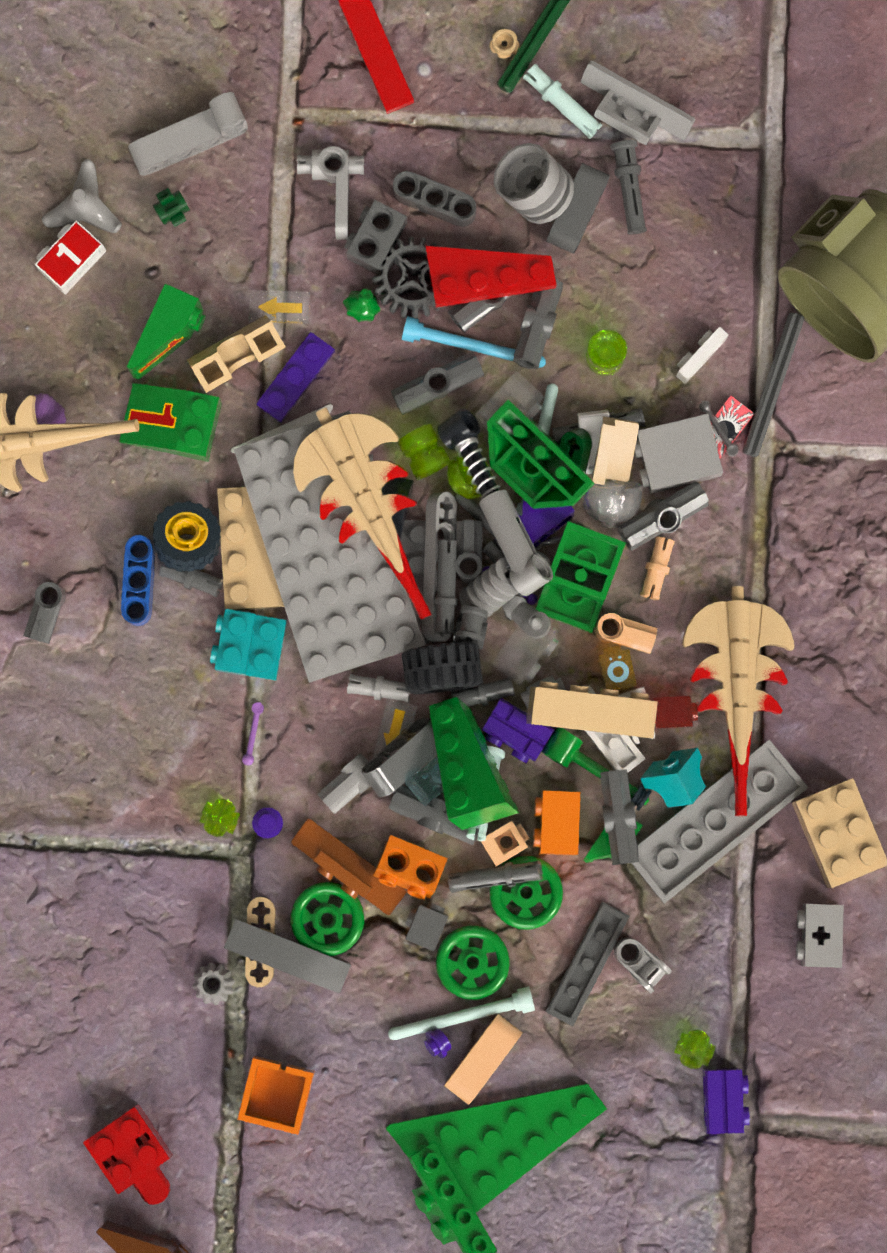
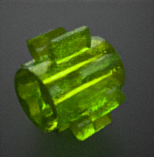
M217 799L213 804L208 801L206 802L199 821L204 823V829L208 834L221 837L225 835L226 831L231 834L234 833L240 813L235 812L236 808L232 802L226 799Z
M691 1030L688 1034L684 1032L681 1034L674 1053L681 1054L680 1061L684 1066L698 1069L702 1065L708 1066L716 1046L709 1044L710 1037L705 1032Z

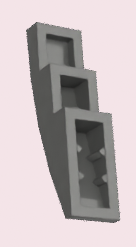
M235 919L224 946L225 949L339 994L351 967V964L238 919Z

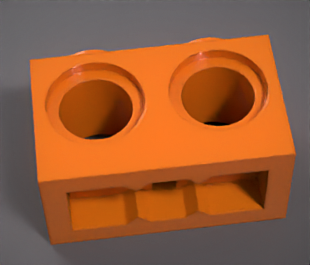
M390 835L385 843L373 876L378 877V881L386 886L396 887L397 885L407 889V893L415 898L425 899L426 897L430 899L437 888L448 858ZM388 859H398L402 864V869H392L388 865ZM421 869L427 871L431 880L428 882L421 881L417 877L416 871Z

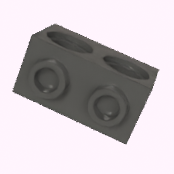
M374 200L371 207L366 205L358 221L362 224L357 234L354 232L350 234L344 248L347 249L348 260L380 275V266L384 265L385 257L390 256L388 254L390 247L395 248L397 240L407 225V216ZM379 217H384L390 221V224L385 229H377L374 227L373 222ZM369 243L374 245L376 248L375 252L370 256L362 255L359 252V248L363 244Z

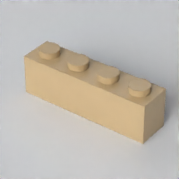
M540 681L539 687H530L526 724L645 738L654 737L658 701L649 700V694L631 692L630 698L618 697L619 691L600 689V694L588 693L589 687L570 685V691L559 690L558 683Z

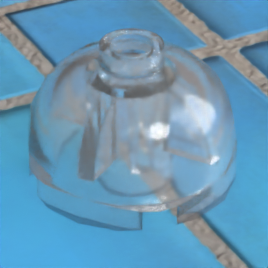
M611 479L610 482H605V485L594 484L582 496L583 507L592 519L601 521L602 527L618 528L620 522L630 520L640 509L643 485L635 481L624 482Z

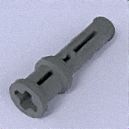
M636 140L619 141L610 145L611 150L615 154L617 167L614 170V174L620 179L628 235L647 231L638 181L641 166L637 164L635 147L638 144Z

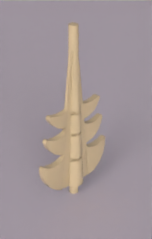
M0 393V484L16 492L22 490L16 475L15 465L17 459H21L24 468L31 476L41 482H46L49 478L43 464V452L108 435L138 432L139 422L137 419L111 423L38 424L35 414L36 397L30 395L17 409L15 424H11L6 413L7 393Z

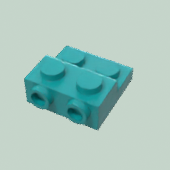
M225 609L224 615H218L215 632L221 633L219 646L213 645L210 663H215L216 671L277 681L287 620Z

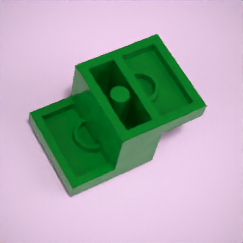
M568 521L551 565L553 578L544 585L536 610L545 613L550 619L592 634L626 542Z

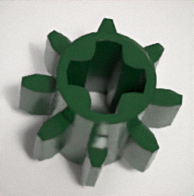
M166 188L156 194L158 202L152 206L163 225L171 222L175 228L187 221L184 213L190 209L179 190L171 193L169 188Z

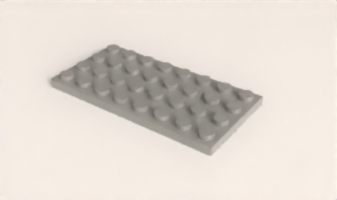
M346 411L331 417L335 420L352 413L351 411ZM320 421L234 449L309 683L426 645L415 608L406 590L367 531L364 530L354 534L345 543L341 544L339 542L342 523L353 511L352 508L347 505L341 506L330 513L327 519L322 520L320 518L321 497L333 481L330 475L314 479L302 492L297 489L293 474L294 457L303 440L322 426Z

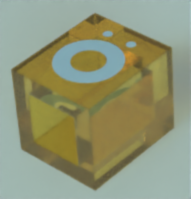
M621 645L604 648V654L597 657L604 689L619 691L636 687L637 683L629 649L622 650Z

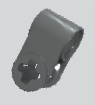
M462 606L460 615L457 618L453 643L472 642L477 644L479 649L482 650L488 625L486 623L488 612L478 607Z

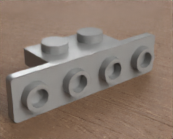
M592 60L588 63L581 83L605 96L597 107L594 117L644 145H647L658 126L682 140L687 138L695 122L694 117L608 70L606 67Z

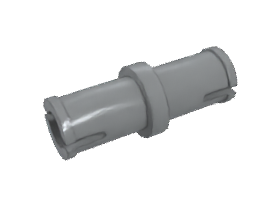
M353 674L349 676L348 694L373 696L374 700L379 701L382 698L409 702L410 693L406 692L404 682L384 680L383 676H377V679L355 676Z

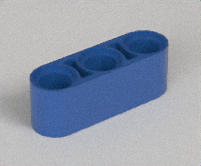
M135 535L129 538L126 542L124 553L121 612L124 619L134 626H143L148 623L152 615L156 553L152 542L142 535ZM138 543H145L148 546V552L142 558L133 556V548ZM137 573L145 574V585L138 589L131 586V578ZM137 603L144 606L142 617L139 619L130 618V607Z

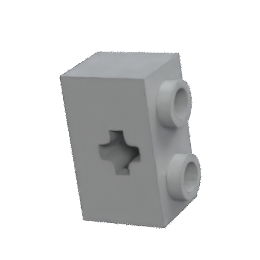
M803 904L802 910L797 911V928L802 929V941H797L796 959L801 960V966L842 968L844 905ZM818 926H821V932L826 933V939H821L820 945H818L817 939L812 938V932H817Z

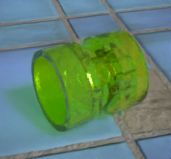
M602 330L594 334L588 343L585 357L590 370L600 376H610L618 372L626 358V341L622 335L613 330Z
M432 424L421 426L409 432L397 442L403 456L411 459L409 467L416 480L426 478L451 463L444 447L437 445L439 437ZM427 451L428 456L424 457L422 453Z

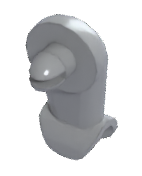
M514 596V598L502 606L506 618L510 621L513 619L529 637L540 639L548 634L551 628L550 619L545 613L529 606L524 598Z

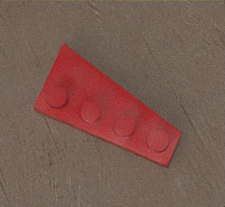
M426 246L425 248L436 308L555 289L557 286L552 256Z

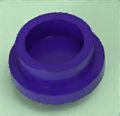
M262 808L255 813L252 826L255 833L260 837L273 838L281 832L283 818L273 808Z
M439 1028L434 1031L428 1030L425 1032L427 1039L424 1041V1045L433 1057L436 1055L442 1059L446 1057L447 1052L452 1049L446 1035Z

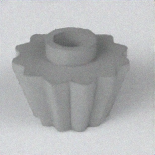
M209 963L207 967H200L199 973L194 975L195 983L192 985V988L196 990V997L202 998L204 1004L211 1002L214 1005H218L220 1001H227L228 995L233 993L232 985L235 983V980L231 978V971L224 969L223 964L216 966L213 963ZM211 978H216L219 981V987L216 990H212L208 986V981Z

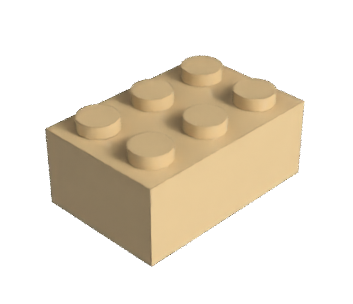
M853 778L792 802L827 888H834L887 866V857Z

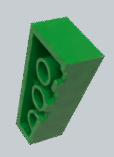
M458 697L430 705L429 710L448 820L461 830H465L518 814V808L511 799L508 792L509 789L496 767L497 763L485 743L486 740L471 708Z

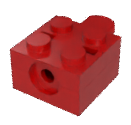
M139 1104L83 1142L117 1194L134 1185L142 1199L150 1205L162 1203L168 1197L171 1191L170 1183L159 1166L169 1160L173 1154Z

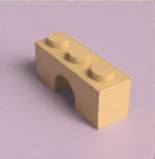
M264 315L187 359V362L207 393L231 379V374L242 365L254 360L261 362L284 349L285 345L271 320Z

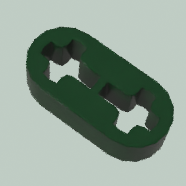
M575 428L563 435L560 447L586 472L592 449V439L585 429Z

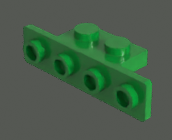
M432 1143L412 1155L409 1161L423 1183L413 1189L412 1192L415 1195L417 1207L426 1214L430 1221L431 1231L443 1245L456 1241L463 1253H496L497 1249L437 1145Z

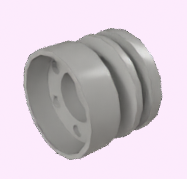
M527 143L511 149L499 161L494 172V186L497 194L527 221L532 223H547L559 217L569 206L574 194V182L571 174L556 162L547 151L536 144Z

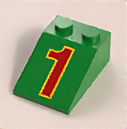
M168 284L164 285L127 365V369L133 378L141 379L192 337L194 331H200L206 315L202 314L204 310L199 298Z
M133 383L124 421L137 419L139 431L121 434L119 442L209 462L222 402L219 397L193 391Z

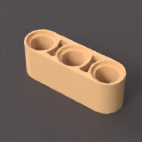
M497 1014L449 1077L444 1087L469 1105L523 1032Z

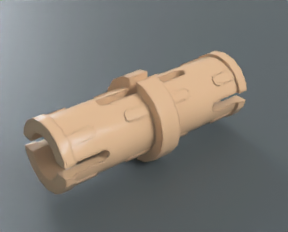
M656 536L651 560L646 563L645 569L648 571L642 592L640 593V596L650 597L652 600L660 599L659 596L664 577L669 574L670 568L667 566L675 543L671 539L665 540L664 537Z

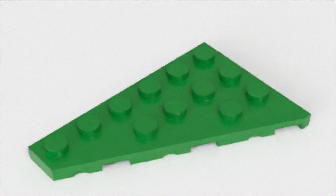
M586 1083L391 1123L386 1127V1130L408 1158L426 1146L435 1143L471 1206L477 1213L607 1108L589 1084Z

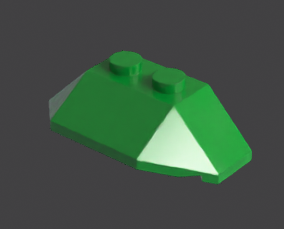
M509 399L487 421L490 467L533 509L574 506L595 484L586 472L554 440Z

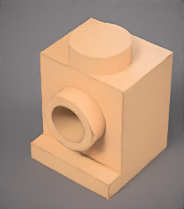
M510 821L487 835L486 840L481 841L494 865L498 866L528 848L525 842L530 838L521 823L515 826L513 821ZM508 836L512 839L510 848H503L501 846L500 840L502 837Z

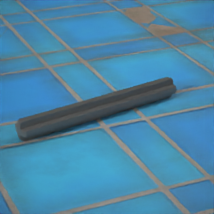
M789 313L743 448V453L748 456L757 457L760 453L804 322V317L800 314Z

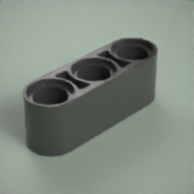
M584 163L581 164L573 181L574 194L567 209L555 219L546 242L572 254L575 253L605 190L610 175Z
M410 171L400 172L393 180L394 197L403 205L460 227L469 226L475 220L476 202L473 197ZM404 182H410L415 186V189L409 194H404L399 191L398 187ZM432 193H437L442 196L443 200L438 205H431L427 202L426 198ZM464 204L470 207L471 212L467 216H459L455 213L454 209L458 205Z
M425 717L412 723L364 765L362 773L378 797H385L396 791L437 755L431 720Z

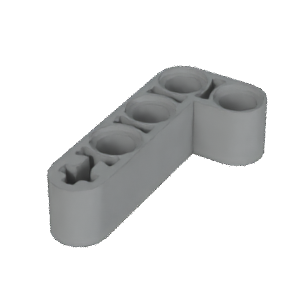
M233 92L221 94L209 102L210 109L132 142L128 149L141 176L152 174L245 133L248 130L247 122Z

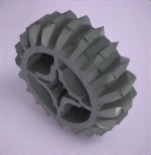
M409 237L408 246H404L403 241L398 239V249L395 250L393 247H390L388 253L390 256H386L383 262L384 265L380 266L379 273L381 275L372 278L373 284L381 285L375 289V294L379 296L386 294L381 299L383 306L393 302L390 306L392 314L399 307L402 308L401 318H406L408 310L412 311L413 318L418 319V310H423L424 315L428 317L430 316L429 306H432L436 311L441 309V307H435L433 292L428 289V285L425 282V278L430 274L428 261L411 264L405 258L408 256H419L427 259L426 239L421 238L419 245H414V238ZM433 242L430 246L437 247V244ZM396 264L402 277L397 282V285L391 289L388 283V276L391 268ZM407 272L411 273L413 276L421 274L418 275L420 285L413 280L410 282H406L408 281ZM413 291L419 294L420 297H423V299L406 300L399 297V295Z

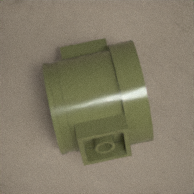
M874 189L864 190L858 197L832 194L791 237L799 249L779 269L778 280L793 307L823 338L845 354L862 362L873 363L887 350V194Z

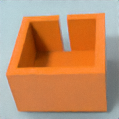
M542 791L541 797L535 798L534 817H540V828L534 829L533 847L539 848V854L578 855L581 792Z
M254 1056L237 1120L299 1135L315 1071L290 1064L284 1070L281 1069L282 1062Z

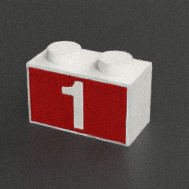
M77 220L72 225L67 224L61 229L57 235L59 239L52 247L46 246L36 258L38 261L35 263L37 269L65 295L106 252L103 244Z

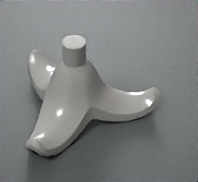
M85 159L82 162L71 194L41 219L48 228L66 226L67 224H73L76 220L78 222L84 221L110 233H117L122 226L119 219L99 198L95 165L89 159Z

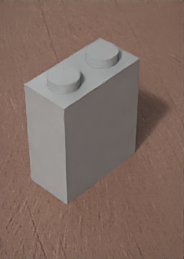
M709 414L638 430L634 454L636 458L641 457L644 469L639 470L643 488L649 487L650 494L689 485L695 481L702 482L722 476L723 470Z

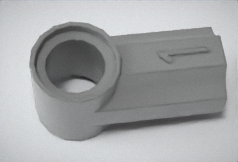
M362 753L350 761L340 771L341 774L317 794L334 814L341 810L356 795L364 793L371 787L362 773V768L369 762Z

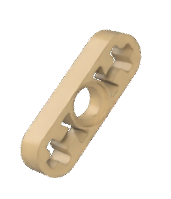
M266 897L253 899L247 908V923L250 925L252 923H259V916L253 914V908L258 907L259 902H264V906L270 908V914L264 916V924L270 923V930L260 929L275 934L276 908L274 903ZM246 957L245 976L247 981L254 987L268 985L274 977V968L263 964V970H268V976L263 977L262 982H257L256 976H251V970L257 969V961H251L250 958Z

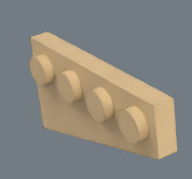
M246 487L217 489L225 609L249 610L284 607Z

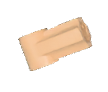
M608 613L597 620L594 632L596 637L604 643H614L650 654L658 628L622 618L615 613ZM611 620L616 624L617 632L614 636H608L603 632V621Z

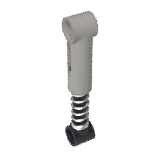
M462 408L438 426V435L449 449L456 450L458 456L464 459L462 464L468 467L467 474L473 477L472 484L477 485L476 493L482 495L479 505L511 568L509 573L511 583L521 595L529 596L552 580V569L549 563L541 555H538L507 491L499 490L500 485H496L494 481L496 476L491 475V467H487L485 463L487 458L482 457L480 453L482 449L477 447V435L480 433L478 420L469 410Z

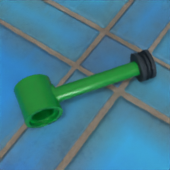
M560 727L555 729L541 751L545 756L565 768L573 761L599 779L601 778V772L610 771L580 752L579 749L583 741ZM629 783L631 802H634V807L637 806L636 810L639 811L642 806L647 805L649 802V795L652 790L648 789L646 791V789H643V784L636 788Z

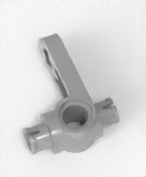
M330 146L325 149H312V155H297V174H312V180H325L329 183H336L335 236L336 240H347L349 232V174L364 175V155L349 156V150H343L336 146ZM331 159H337L342 163L341 167L335 171L328 170L325 165Z

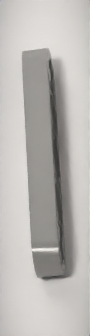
M449 492L431 494L426 504L423 598L432 615L422 619V631L424 637L430 642L447 641L452 635L445 634V632L443 634L435 633L437 606H434L438 574L436 570V563L438 561V530L441 529L443 531L444 540H447V543L450 540L456 541L457 504L455 497Z

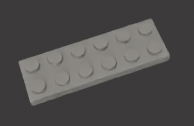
M769 739L749 756L747 816H735L733 770L731 769L700 794L693 804L685 806L639 843V862L631 864L663 904H665L804 792L808 786Z

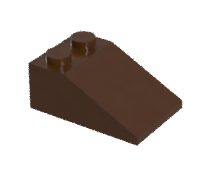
M108 1220L96 1231L116 1253H192L183 1243L177 1245L172 1240Z

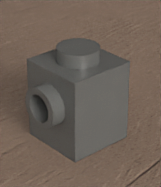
M429 901L426 907L419 905L418 910L412 908L405 923V926L410 927L406 940L434 951L448 919V916L443 914L445 908Z

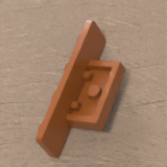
M307 819L291 841L295 847L319 864L315 870L329 880L335 876L344 883L341 886L343 891L354 899L360 895L387 915L394 911L406 894V890L397 885L396 887H389L378 881L379 878L373 876L376 867L311 819Z

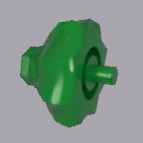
M371 290L351 291L343 301V305L347 310V316L353 317L358 322H371L374 320L375 315L380 312L377 299L373 296Z

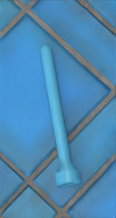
M407 316L401 339L412 343L414 340L420 341V339H425L513 361L516 350L424 327V323H420L419 319ZM543 356L541 357L538 368H542L546 364V360Z

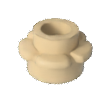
M501 29L492 35L490 49L493 53L498 54L499 58H509L511 54H515L518 50L519 42L517 41V35L513 31ZM502 42H507V46H502Z

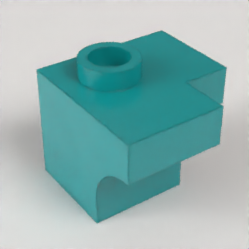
M698 748L672 751L665 760L654 761L640 778L644 788L658 792L664 799L667 807L693 804L706 787L700 774L701 753Z

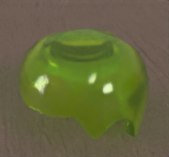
M456 456L449 462L447 467V480L456 494L471 500L482 496L476 493L477 485L472 484L473 477L467 474L468 467L462 464L464 459Z

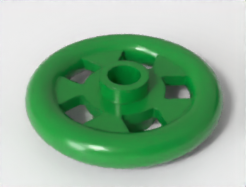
M518 856L505 863L523 864L540 860L543 870L542 880L516 883V886L511 888L510 894L502 891L503 885L493 886L489 889L490 902L494 912L504 923L511 927L522 930L542 927L555 917L561 907L563 885L560 876L548 862L541 858ZM548 880L551 893L542 895L539 882ZM526 886L532 889V896L528 899L523 898L520 894L521 889ZM511 900L519 907H522L518 915L513 914L506 907ZM541 902L545 909L540 914L533 916L529 908Z
M320 882L306 888L297 897L291 910L290 922L296 940L299 944L328 956H335L349 950L358 941L364 927V911L358 897L354 899L341 889V884L335 882ZM330 895L343 899L340 908L328 903ZM315 898L321 905L311 914L306 909V906ZM323 914H332V924L325 925L322 922ZM342 914L352 915L351 928L341 927L343 923ZM312 921L314 928L318 931L311 937L304 928V924ZM337 932L339 941L325 944L324 934L328 935Z
M477 925L460 927L448 934L438 948L436 955L438 977L444 987L455 996L468 1000L486 998L495 993L508 976L510 958L507 947L503 940L488 928ZM469 938L482 939V949L469 947ZM454 946L463 950L457 962L449 959V954ZM495 952L497 966L488 967L486 954ZM472 956L479 960V965L474 969L467 966V959ZM456 969H459L467 977L462 984L458 983L451 975ZM486 973L490 981L477 987L474 978Z

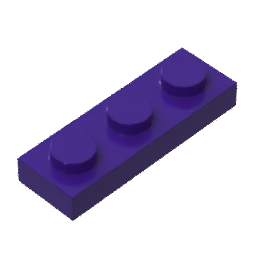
M310 332L256 403L257 407L279 423H282L335 353V349Z

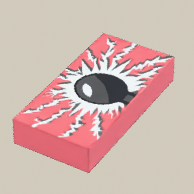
M730 396L717 412L715 418L730 442L733 443L755 413ZM711 423L719 458L721 459L727 447Z

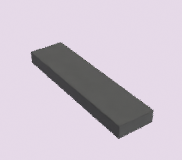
M601 902L545 1011L546 1013L574 1026L630 917L629 915Z

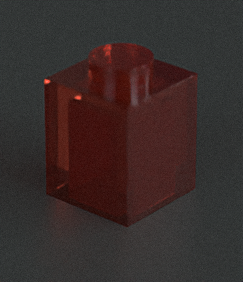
M691 696L657 697L652 699V701H658L654 730L692 728L693 721H698L697 703L691 702Z

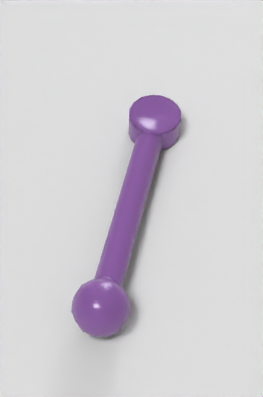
M260 702L252 705L254 715L246 754L242 757L243 764L247 766L252 765L254 762L252 752L259 716L264 711V706Z

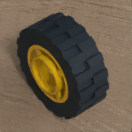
M191 501L184 503L176 502L170 507L167 506L162 513H159L157 521L153 525L155 553L158 554L159 560L164 562L170 569L174 568L179 572H189L195 569L201 570L207 564L210 565L213 562V558L218 555L221 543V530L216 515L214 516L209 508L203 507V504H195ZM183 534H191L194 536L192 539L184 540L180 538V536Z

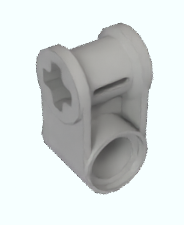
M622 938L614 946V956L617 961L651 994L654 992L653 987L665 974L669 975L672 972L655 954L649 952L640 942L633 938ZM631 943L635 945L637 953L635 958L627 961L622 958L621 949L624 945Z

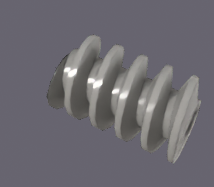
M505 557L498 559L495 564H492L489 569L482 572L480 576H477L474 581L461 590V606H473L484 609L488 612V617H490L519 593L511 583L509 576L511 568Z

